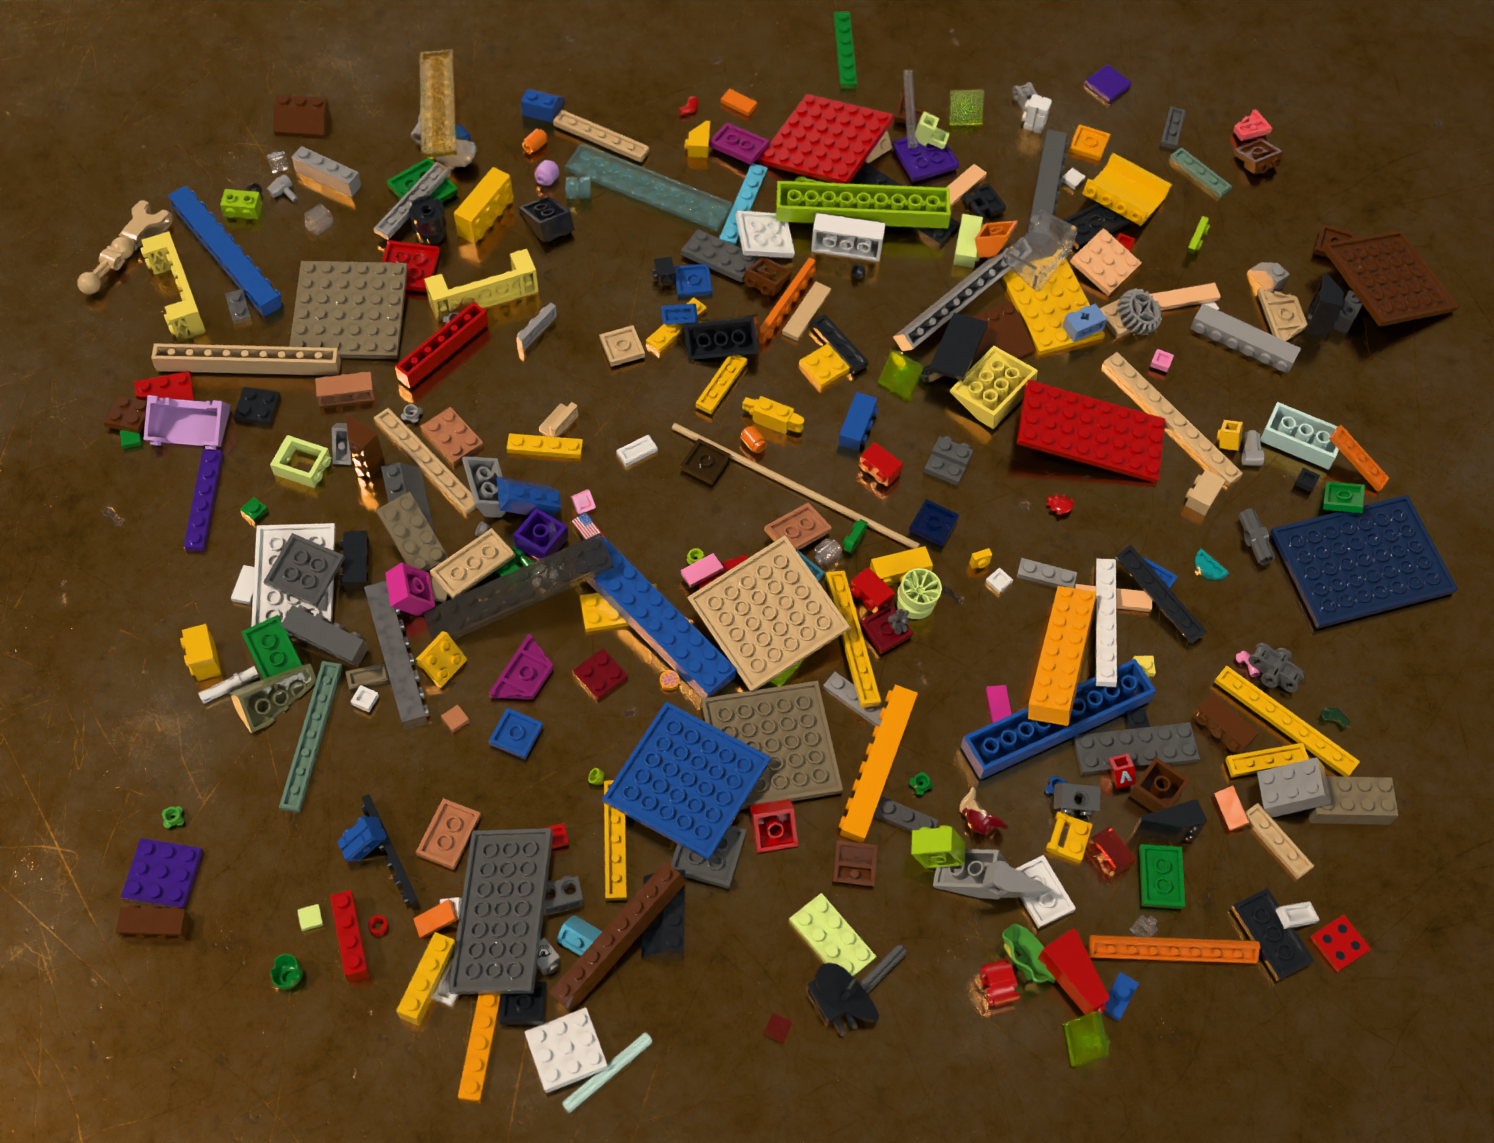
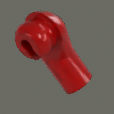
M690 97L687 106L679 108L680 116L696 111L699 104L697 97Z

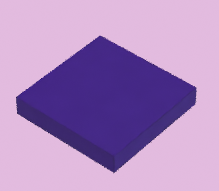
M1108 64L1085 82L1086 86L1107 102H1111L1131 87L1132 82Z

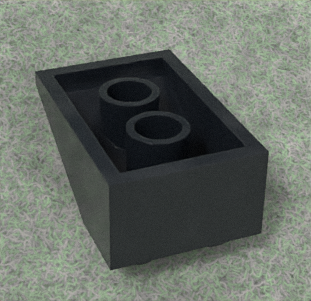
M550 196L518 207L535 235L543 242H550L556 237L568 235L569 232L575 230L571 212Z
M1194 799L1140 816L1132 833L1136 836L1178 842L1186 840L1188 842L1198 837L1207 819L1198 800Z

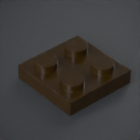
M698 439L681 463L680 469L713 485L730 460L731 454Z

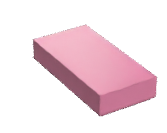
M714 553L682 569L681 575L689 587L692 588L722 572L723 566Z

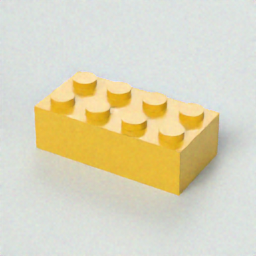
M492 167L454 212L457 236L473 244L483 237L484 232L493 225L494 220L503 213L504 208L513 200L511 177L509 174Z

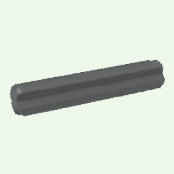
M897 945L859 983L867 994L907 954L906 949L902 945Z

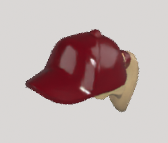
M972 787L959 807L960 812L967 817V824L972 829V833L986 836L996 828L1008 829V826L1001 819L988 815L976 801V789Z

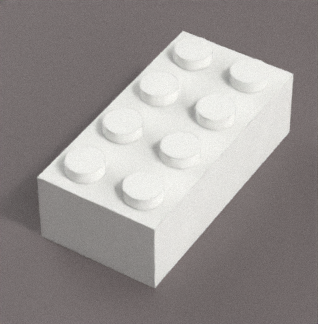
M816 213L811 252L879 262L885 223Z

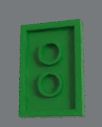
M279 615L241 632L263 679L302 666L286 630L281 627L282 621Z
M1141 844L1139 846L1142 906L1184 909L1185 891L1182 847Z

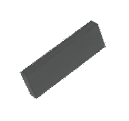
M1170 106L1160 146L1176 150L1186 110Z

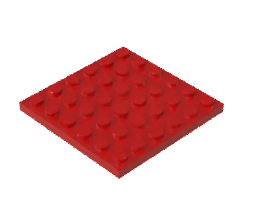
M806 94L770 142L768 148L758 158L759 164L832 183L849 184L895 120L894 114Z

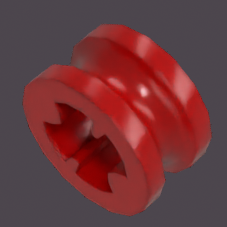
M375 915L370 918L368 922L370 933L374 936H381L387 931L388 925L385 917ZM379 921L380 924L381 922L384 924L381 925L380 930H377L376 927L375 929L372 928L375 926L374 922Z

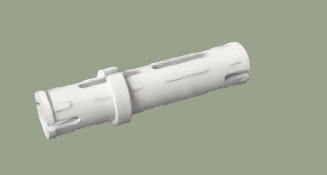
M253 666L239 674H233V677L198 694L203 704H206L231 690L244 687V684L259 678V674Z

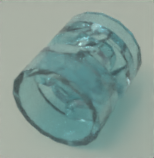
M566 176V199H576L577 196L581 199H591L590 176H581L579 179L576 176Z

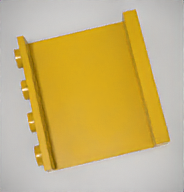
M1113 153L1106 167L1093 181L1087 180L1082 194L1142 226L1165 200L1172 184Z

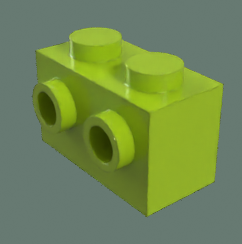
M225 189L220 206L225 217L258 219L263 203L259 192Z

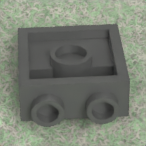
M939 436L924 468V472L958 486L972 458L973 450L966 443L958 444L951 437L945 436L943 438Z

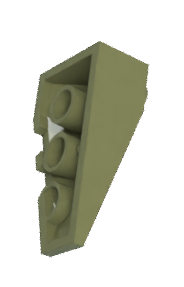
M308 663L246 685L231 692L230 696L237 713L248 730L253 733L270 725L275 720L274 718L282 711L287 710L295 699L300 698L316 683V677L311 664Z

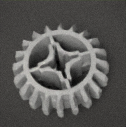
M1135 288L1127 291L1120 297L1117 303L1118 309L1116 311L1120 313L1118 317L1122 319L1121 323H1124L1126 328H1130L1131 333L1135 332L1137 335L1152 333L1159 327L1162 320L1161 315L1163 314L1159 311L1161 306L1157 305L1158 301H1155L1153 295L1150 296L1148 291L1144 292L1143 289L1138 290Z

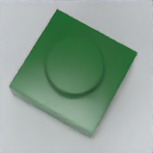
M253 497L240 511L249 520L256 523L268 512V509Z

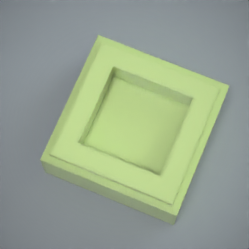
M319 904L297 910L302 931L324 926Z

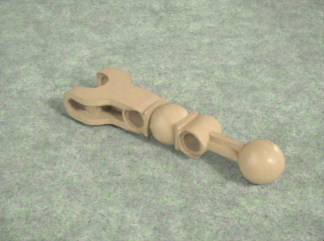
M139 201L132 208L133 219L124 227L119 234L120 237L114 239L111 246H107V249L100 253V264L93 272H85L79 276L77 280L78 288L85 294L98 292L101 287L100 279L110 268L119 270L123 263H125V259L130 257L134 250L143 245L142 239L162 234L170 227L173 222L172 213L161 210L157 214L150 215L151 207L149 202Z

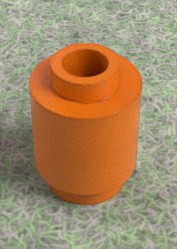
M535 129L524 139L522 145L528 153L532 154L547 142V135L543 130Z
M748 426L742 430L741 440L752 452L760 453L766 448V439L754 426Z

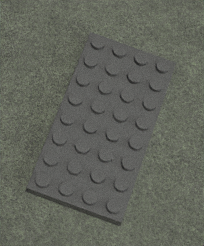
M551 828L472 831L448 990L451 994L534 993L554 833Z

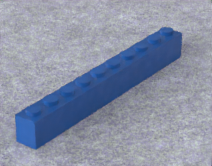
M184 186L168 195L173 209L238 287L243 289L244 294L263 317L282 307L280 301L282 297L279 291L272 288L268 278L264 279L261 270L253 266L251 258L248 255H244L243 249L239 244H235L230 233L226 234L223 225L216 222L214 214L207 211L203 201L199 202L193 190L190 191L187 186Z

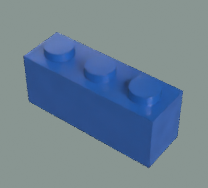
M856 392L839 434L838 445L856 451L860 450L861 445H865L868 437L866 432L867 430L870 431L873 425V420L871 419L873 416L876 417L879 406H876L877 398Z

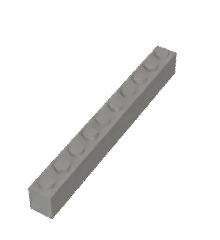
M1021 237L1009 242L995 257L988 259L893 336L902 352L914 349L947 322L954 312L958 313L1032 251L1025 239Z

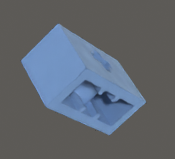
M1095 303L1091 306H1085L1077 312L1067 314L1062 327L1072 341L1076 342L1104 330L1107 318Z

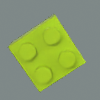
M942 825L934 829L922 827L919 830L912 831L911 854L925 869L964 866L966 842L951 826Z

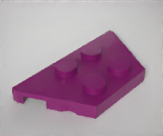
M531 634L527 635L489 692V697L534 699L554 667L549 658L545 656L541 647L534 641Z

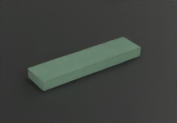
M1182 147L1170 155V161L1218 198H1221L1231 190L1232 186Z

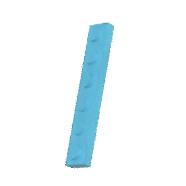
M756 164L750 166L719 239L732 245H737L740 236L735 216L736 212L751 211L766 177L767 167Z

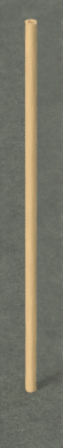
M674 423L672 426V430L695 441L701 439L730 453L731 459L858 522L860 519L868 522V527L912 549L919 548V543L677 423Z

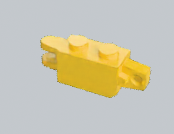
M762 396L756 400L745 397L742 403V409L753 415L752 420L759 425L785 435L788 430L802 432L804 429V418L794 413V409Z

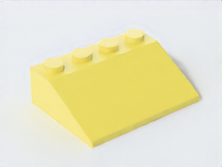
M993 346L967 372L964 381L959 380L950 389V393L980 422L994 429L1023 399L1026 381L1032 380L1037 382L1038 370Z

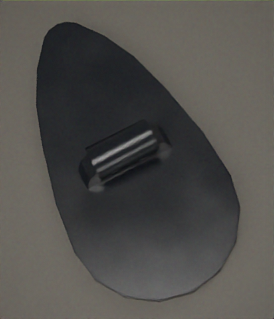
M825 963L817 969L815 983L825 998L859 1019L869 1022H876L879 1019V1013L872 999L859 984V981L846 969L835 963Z

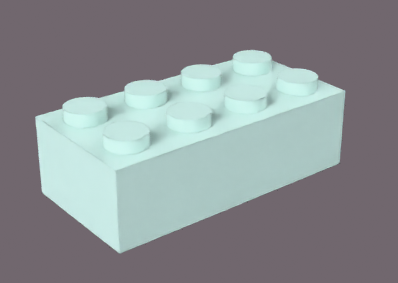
M1279 402L1276 403L1260 438V441L1328 470L1339 451L1329 439L1337 426Z

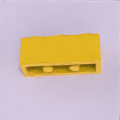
M926 546L871 559L870 569L888 586L901 582L904 575L912 569L923 568L932 571L933 567Z

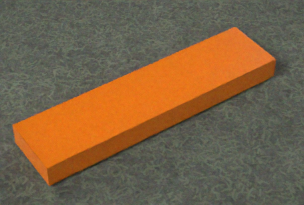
M1342 425L1338 426L1329 439L1376 491L1382 490L1389 477Z

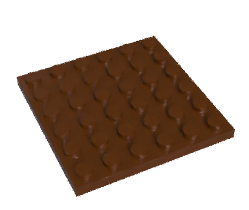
M1401 230L1326 243L1322 248L1379 327L1454 312L1459 308L1458 304Z

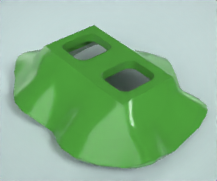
M1011 924L1010 927L1005 929L1002 933L1004 940L1003 948L1027 981L1033 980L1034 982L1049 981L1054 983L1056 979L1038 959L1044 947L1034 934L1018 924ZM1014 948L1019 953V957L1014 955Z

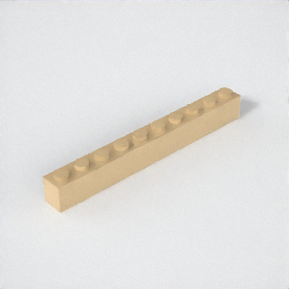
M154 343L151 357L156 371L339 376L341 365L338 348Z

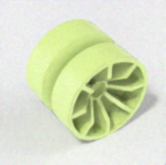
M923 568L908 571L904 575L895 596L897 608L903 609V611L908 610L909 615L907 617L911 619H923L929 616L942 591L939 578L933 572Z

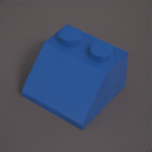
M526 89L521 100L522 115L553 123L565 97L535 89Z

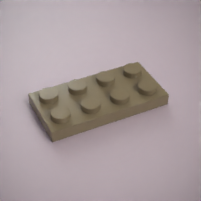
M410 491L375 510L407 565L427 571L448 558Z

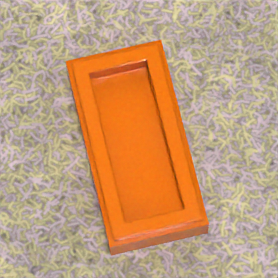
M729 89L721 98L722 104L748 117L757 107L756 101L732 89Z
M1234 786L1214 793L1230 831L1250 824Z
M448 899L413 918L419 938L424 939L457 921L458 916L452 900Z

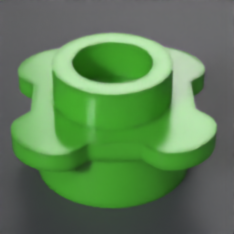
M180 806L164 809L162 812L164 818L163 826L165 828H170L173 825L181 826L184 823L182 818L183 809Z

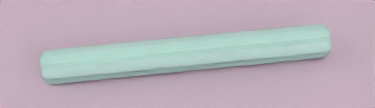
M643 1033L607 1064L608 1069L596 1073L562 1103L563 1107L568 1112H572L652 1043L651 1037L647 1033Z

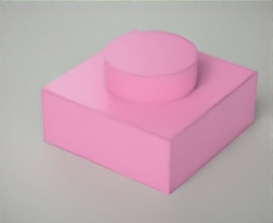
M1157 349L1150 366L1167 372L1174 355Z
M588 489L571 496L576 512L579 515L596 508L591 492Z

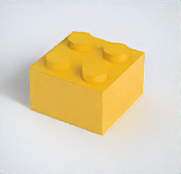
M203 624L182 630L183 638H180L183 650L186 651L184 660L186 666L189 667L191 675H195L198 682L222 676L215 641L207 625Z

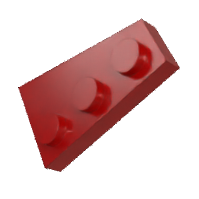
M190 371L134 381L136 398L139 400L147 401V396L152 395L158 396V398L195 401Z

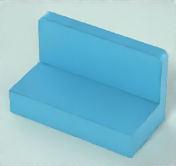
M573 915L563 923L556 941L581 956L602 931Z

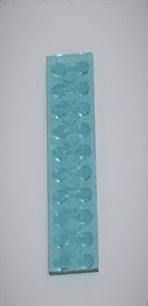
M583 143L579 145L565 165V171L715 231H718L732 208V203Z

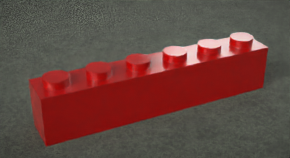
M471 303L395 366L397 379L411 389L488 325L487 311L477 303Z

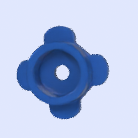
M1052 776L1049 779L1050 784L1046 786L1045 790L1048 794H1054L1055 784L1068 782L1061 777Z

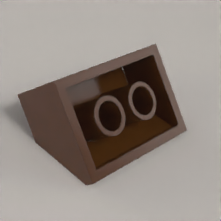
M277 94L274 103V134L325 137L330 115L327 98Z
M348 415L346 417L349 449L352 452V459L356 466L355 470L361 476L365 475L371 479L381 469V466L385 465L378 434L351 415Z

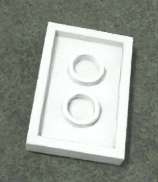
M1044 855L1016 868V870L1023 871L1028 877L1041 881L1051 889L1050 892L1040 897H1020L1038 929L1075 911V906Z

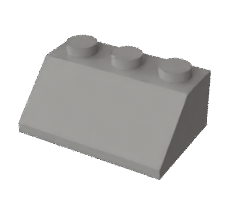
M463 456L462 461L475 506L485 517L502 518L505 511H500L496 478L503 476L498 459Z

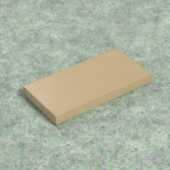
M491 528L431 569L430 574L454 600L516 556L511 548Z

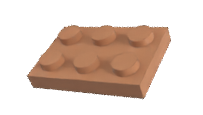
M451 407L420 426L421 431L453 466L460 463L463 456L469 457L484 447L483 441Z
M809 503L767 524L764 528V531L774 542L786 535L796 551L827 535L832 530L827 521Z
M443 798L416 850V855L455 870L471 838L472 831H474L481 817V813Z

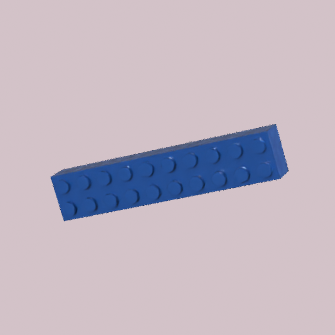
M604 536L574 559L575 570L702 698L714 697L735 678L737 669Z
M1133 659L1117 667L1116 687L1096 686V677L1078 684L1069 726L1028 719L1027 707L965 735L961 748L981 780L1074 737V735L1081 734L1126 713V711L1133 710L1150 702L1156 693V689L1137 660Z

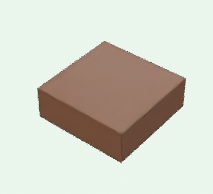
M458 705L441 715L442 720L453 733L470 722Z

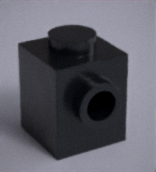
M672 257L654 259L652 274L653 279L657 280L658 286L676 284V273Z

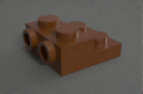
M1261 138L1234 149V156L1244 161L1245 169L1253 174L1266 172L1269 168L1279 167L1282 163L1283 151Z
M762 256L746 269L743 281L749 287L761 290L765 295L774 296L782 289L783 283L791 277L792 270Z

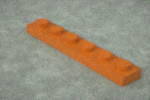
M809 257L760 326V343L764 344L767 338H771L774 328L780 325L783 315L789 312L792 302L797 301L801 289L804 290L808 279L815 275L814 259Z

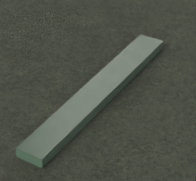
M326 661L321 663L279 805L280 810L301 812L342 671V664Z

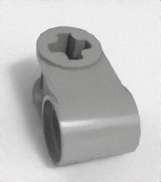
M1031 82L1023 86L1016 85L1013 87L1014 98L1019 103L1022 111H1027L1024 109L1027 100H1031L1034 94L1038 95Z

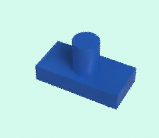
M696 303L661 306L663 324L698 322Z
M1120 972L1108 993L1110 999L1105 1005L1107 1009L1104 1013L1119 1021L1139 983Z

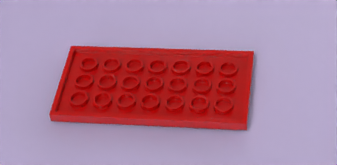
M1027 380L1024 388L1016 444L1157 483L1160 475L1165 418Z

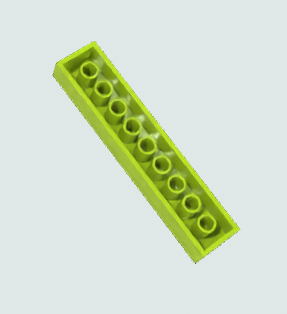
M778 181L776 221L814 223L816 213L885 223V226L948 228L951 216L950 188Z

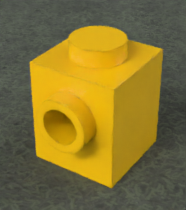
M1224 420L1221 430H1218L1217 434L1220 448L1238 451L1242 440L1243 422Z

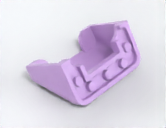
M148 395L143 440L150 441V445L161 446V443L205 446L207 450H217V447H221L230 405L223 401L215 400L213 402L158 398V396Z

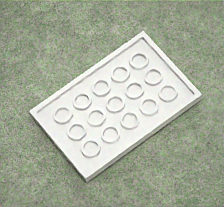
M335 523L257 526L251 627L276 615H279L283 622L292 605L296 607L302 605L314 613V616L318 613L326 617L332 624L334 578L317 607L266 586L263 581L291 533L335 551Z

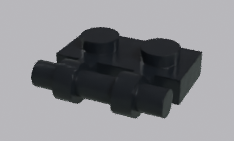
M989 183L975 188L973 196L969 193H965L963 196L968 207L973 209L974 215L983 217L982 221L987 218L984 213L988 212L992 217L1006 210V205Z

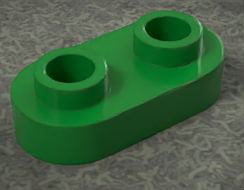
M862 519L859 522L855 521L851 529V535H847L842 543L845 551L849 553L854 551L867 529L868 522Z

